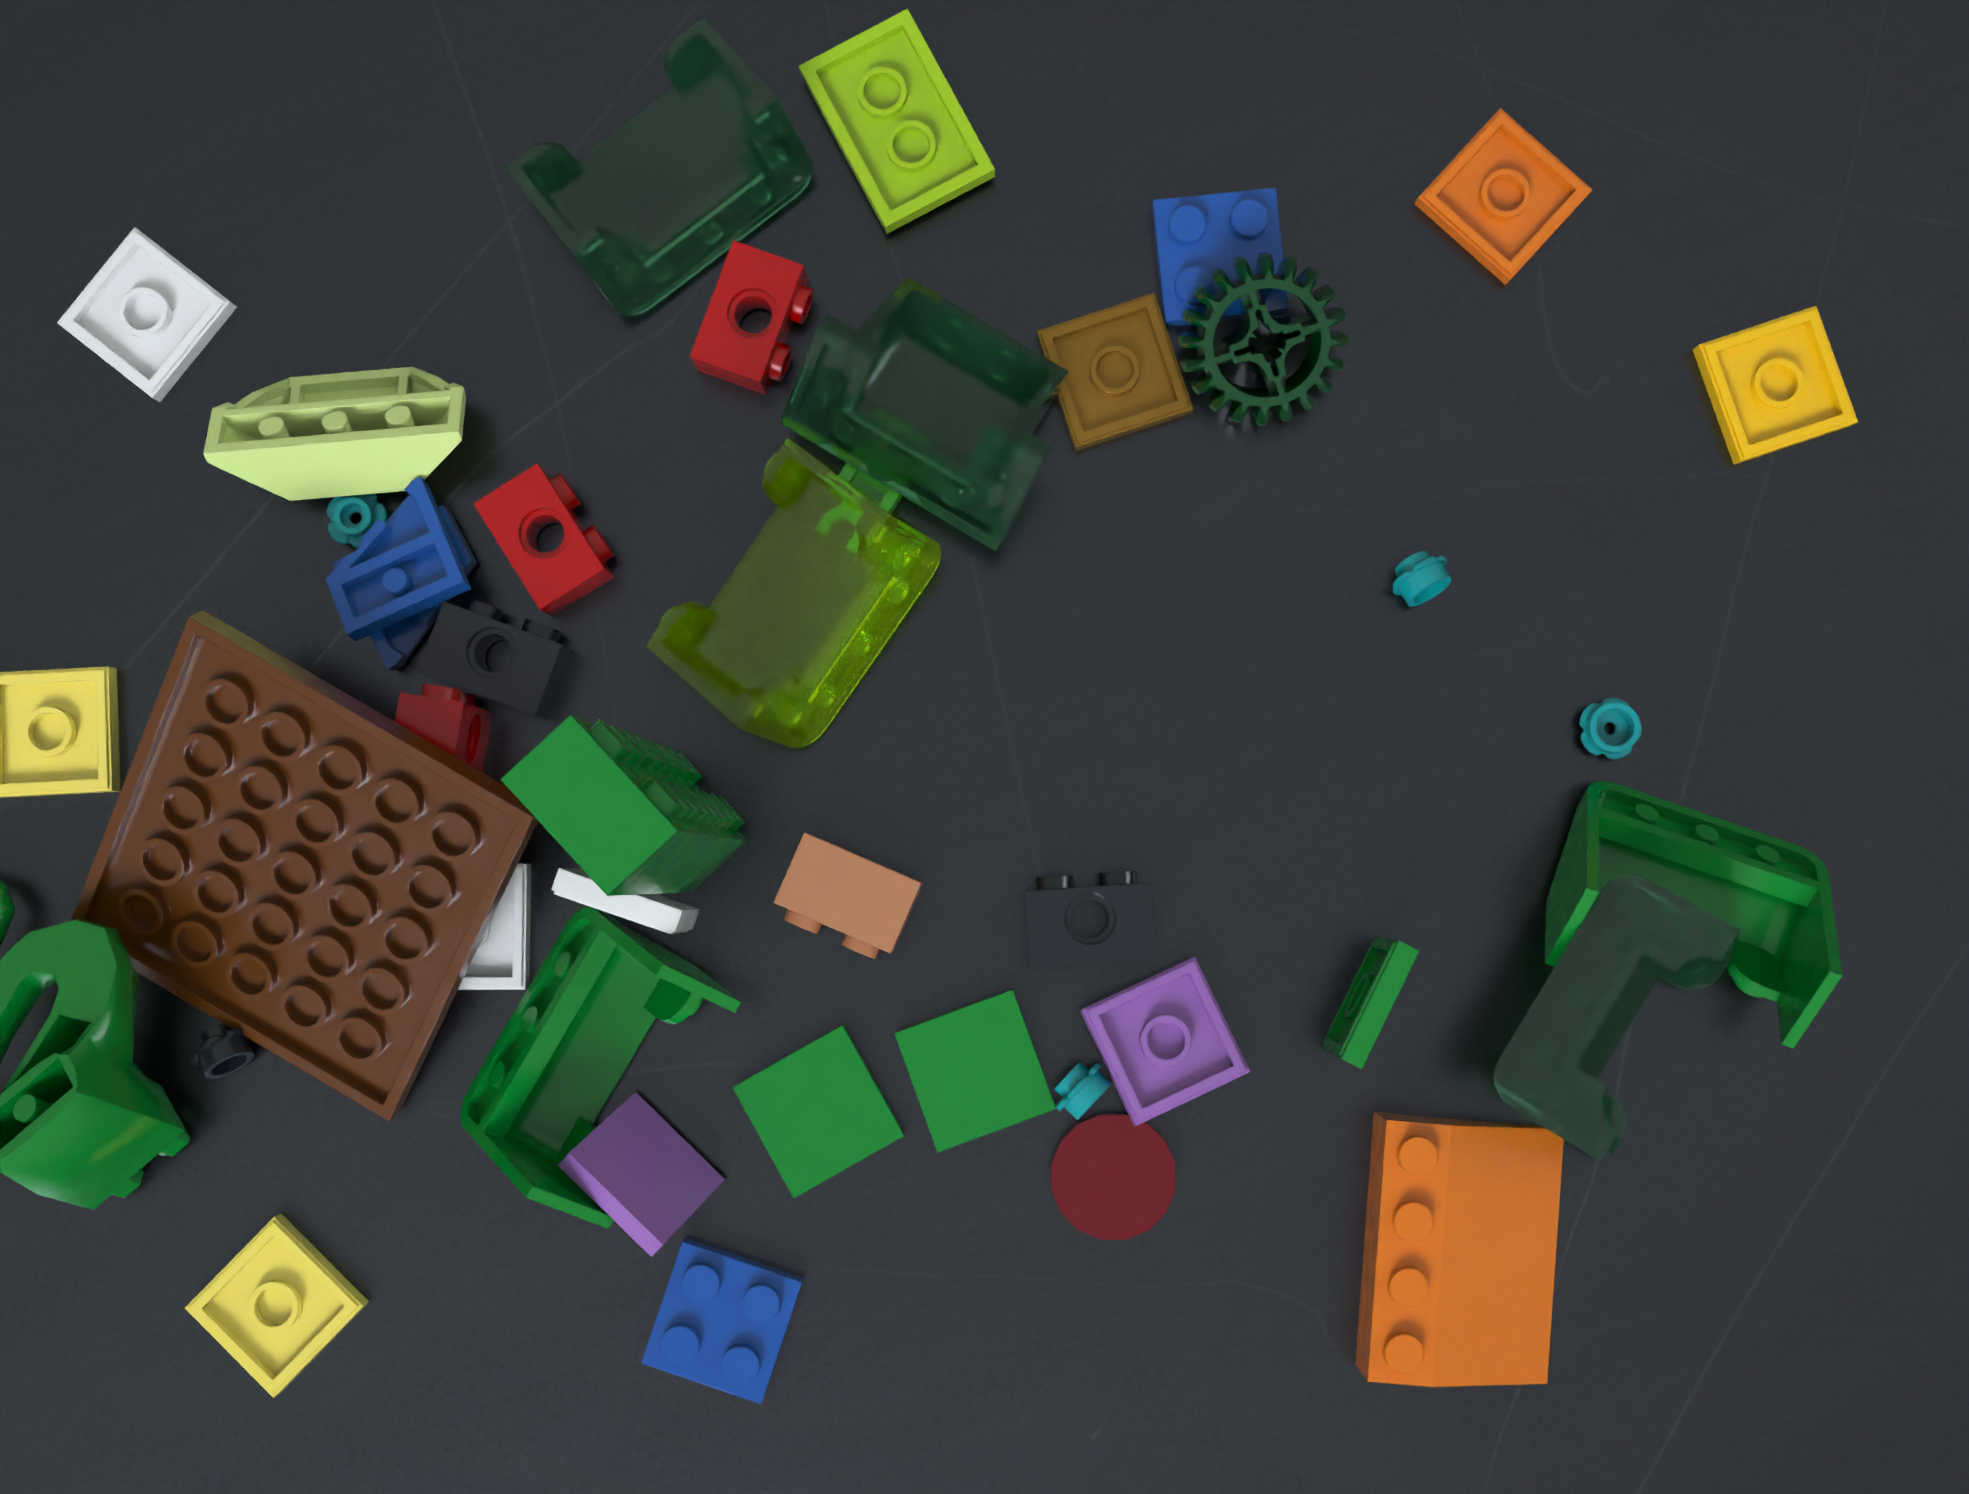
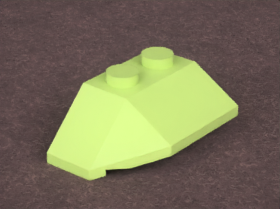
M415 367L289 377L250 393L235 405L227 402L212 408L203 454L207 463L289 501L405 491L404 489L412 480L419 477L425 480L462 441L466 393L463 386L456 383L448 384L438 376Z

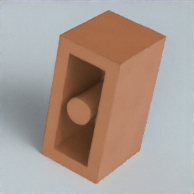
M804 832L774 903L787 908L783 920L815 934H818L822 924L845 934L841 945L876 959L880 949L890 954L894 952L923 882Z

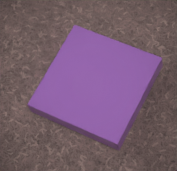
M1196 957L1080 1010L1133 1126L1148 1121L1250 1072Z
M636 1092L573 1148L558 1164L651 1257L725 1180Z

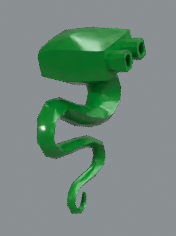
M0 881V948L16 912L7 886L2 881ZM76 919L29 932L3 955L0 960V1064L15 1034L43 991L55 982H57L59 987L51 1014L0 1094V1173L37 1195L95 1210L111 1195L122 1198L128 1196L141 1184L144 1174L142 1168L157 1154L173 1157L189 1143L190 1136L162 1086L145 1076L133 1060L138 975L117 929L86 919Z

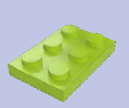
M908 9L799 65L800 74L886 234L995 177L993 164Z

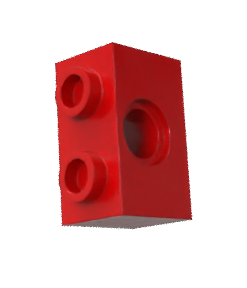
M733 240L689 356L696 369L767 395L772 380L781 382L792 356L793 347L786 344L794 322L804 323L814 295V289L808 287L809 280L804 265ZM753 309H765L772 314L771 322L767 328L758 333H748L740 328L741 320L747 312Z
M537 463L476 501L473 505L538 608L553 617L614 578L613 573L606 564V561L612 558L614 554L594 524L587 529L583 528L572 510L579 506L581 502L562 473L560 472L551 477ZM551 523L562 524L564 538L561 545L554 551L540 552L537 547V536L540 530Z
M422 684L421 695L399 693L395 716L396 723L483 773L493 712L475 706L476 695L463 693L459 689L432 684Z

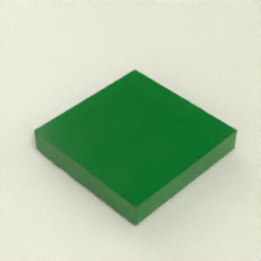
M1382 937L1373 938L1321 1044L1323 1050L1360 1069L1363 1068L1420 950L1400 940Z
M1013 989L894 1033L937 1153L1056 1109Z
M844 1024L732 1087L793 1198L805 1193L905 1135Z

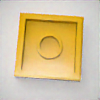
M1817 306L1699 344L1692 349L1733 465L1852 426L1858 422Z

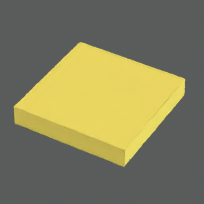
M107 666L0 672V798L121 792L117 668Z
M281 1213L274 1216L185 1309L274 1398L295 1379L369 1301Z

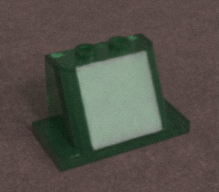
M907 277L857 331L831 315H828L817 326L779 423L996 551L1008 534L1052 448L1051 445L1035 437L1032 433L1056 398L1069 371L910 277Z

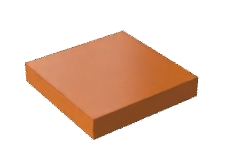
M1500 108L1424 190L1414 204L1506 285L1593 189Z

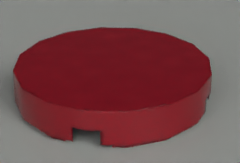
M1099 1112L1076 1122L1059 1140L1051 1162V1190L1061 1214L1077 1230L1100 1240H1127L1149 1231L1167 1212L1176 1190L1175 1162L1165 1139L1148 1122L1145 1121L1137 1126H1133L1128 1114Z

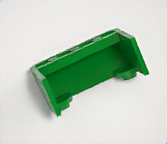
M1596 781L1588 786L1576 809L1546 901L1545 964L1557 968L1575 936H1594L1602 933L1611 919V914L1724 952L1726 954L1727 970L1741 991L1753 997H1764L1777 1002L1781 1045L1794 1049L1843 976L1829 873L1824 863L1815 854L1799 845L1617 783Z
M583 907L575 912L565 924L470 1085L461 1107L460 1119L462 1127L526 1198L609 1229L614 1220L558 1164L596 1128L594 1125L596 1119L656 1018L668 1024H678L697 1011L703 998L735 1013L741 1001L698 967L613 917L595 908Z

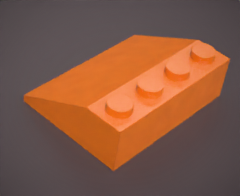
M1374 1112L1355 1362L1356 1367L1367 1382L1424 1387L1547 1384L1565 1129L1560 1127Z

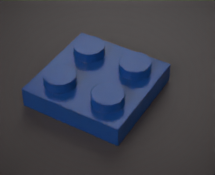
M1276 188L1152 201L1151 211L1163 320L1166 327L1193 325L1182 319L1181 313L1183 309L1191 308L1202 313L1206 304L1199 301L1192 291L1199 285L1213 295L1220 288L1210 274L1216 267L1225 272L1230 281L1237 278L1233 267V259L1235 257L1243 256L1246 258L1251 273H1255L1259 253L1268 252L1272 255L1274 273L1277 272L1280 262L1283 260V249ZM1274 288L1259 289L1261 300L1266 304L1271 317L1287 314L1289 310L1287 291ZM1240 297L1228 306L1219 322L1242 320L1240 303L1242 302Z
M685 1238L679 1249L641 1363L762 1404L804 1277Z

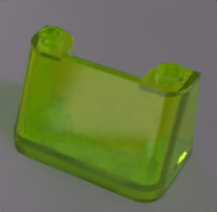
M787 437L778 452L767 462L764 469L763 493L777 505L765 526L711 605L706 606L699 602L689 601L672 607L661 618L659 627L646 647L741 730L791 748H803L817 740L828 728L933 577L940 563L941 547L918 527L804 446Z

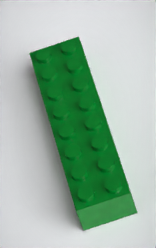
M570 715L500 779L607 896L694 892L748 842L738 831L745 824L742 817L720 795L716 797L713 793L708 795L697 787L696 783L703 776L678 749L674 751L669 746L665 748L660 742L655 744L649 738L645 740L638 733L634 736L627 729L621 731L615 724L608 726L600 718L595 723H591Z

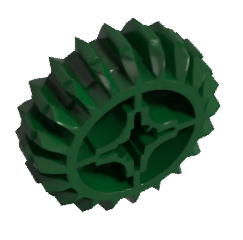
M1268 252L1259 253L1255 273H1251L1246 258L1238 256L1233 259V267L1237 278L1230 281L1227 274L1219 267H1216L1210 274L1220 288L1213 295L1199 285L1192 291L1193 295L1199 301L1206 304L1202 313L1191 308H1184L1181 313L1183 320L1198 326L1197 332H1184L1177 336V343L1181 347L1197 348L1196 353L1190 354L1180 361L1181 368L1185 372L1204 370L1193 380L1191 388L1196 394H1201L1215 386L1207 403L1213 411H1219L1232 399L1229 416L1235 422L1243 420L1249 406H1253V418L1259 426L1267 424L1270 406H1275L1279 418L1283 422H1287L1292 419L1290 401L1296 399L1306 411H1309L1315 406L1313 399L1306 392L1309 388L1315 385L1325 393H1329L1333 388L1331 382L1322 376L1321 373L1325 367L1335 371H1341L1344 368L1345 362L1336 355L1329 354L1330 347L1348 345L1349 336L1344 332L1330 331L1329 327L1341 323L1346 319L1347 315L1341 307L1323 309L1333 300L1337 292L1329 284L1311 292L1320 274L1313 267L1309 266L1303 270L1294 280L1297 270V259L1286 255L1283 258L1276 273H1274L1272 255ZM1274 288L1294 294L1304 306L1307 314L1297 318L1291 315L1283 318L1271 317L1266 304L1261 300L1259 289ZM1240 297L1242 302L1240 303L1242 313L1240 326L1231 335L1221 338L1222 343L1213 346L1214 334L1219 319L1228 306ZM1257 318L1272 333H1277L1276 342L1269 341L1273 345L1267 351L1269 361L1258 349L1248 344L1250 337L1257 338L1252 333L1259 327ZM1311 334L1309 350L1303 363L1293 375L1285 380L1284 377L1287 375L1284 360L1287 352L1292 346L1305 341L1306 335ZM1232 361L1234 364L1246 361L1254 362L1257 364L1260 374L1264 377L1267 388H1246L1234 384L1221 374L1217 365Z

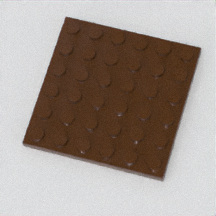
M201 610L190 615L187 619L70 921L86 919L117 929L137 973L228 1027L243 1029L244 1033L242 1035L390 1121L401 1110L538 820L505 785L208 612Z

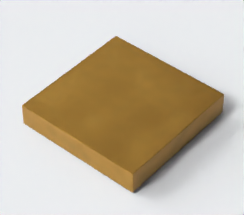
M1154 293L1037 331L1036 337L1075 451L1193 412V406Z

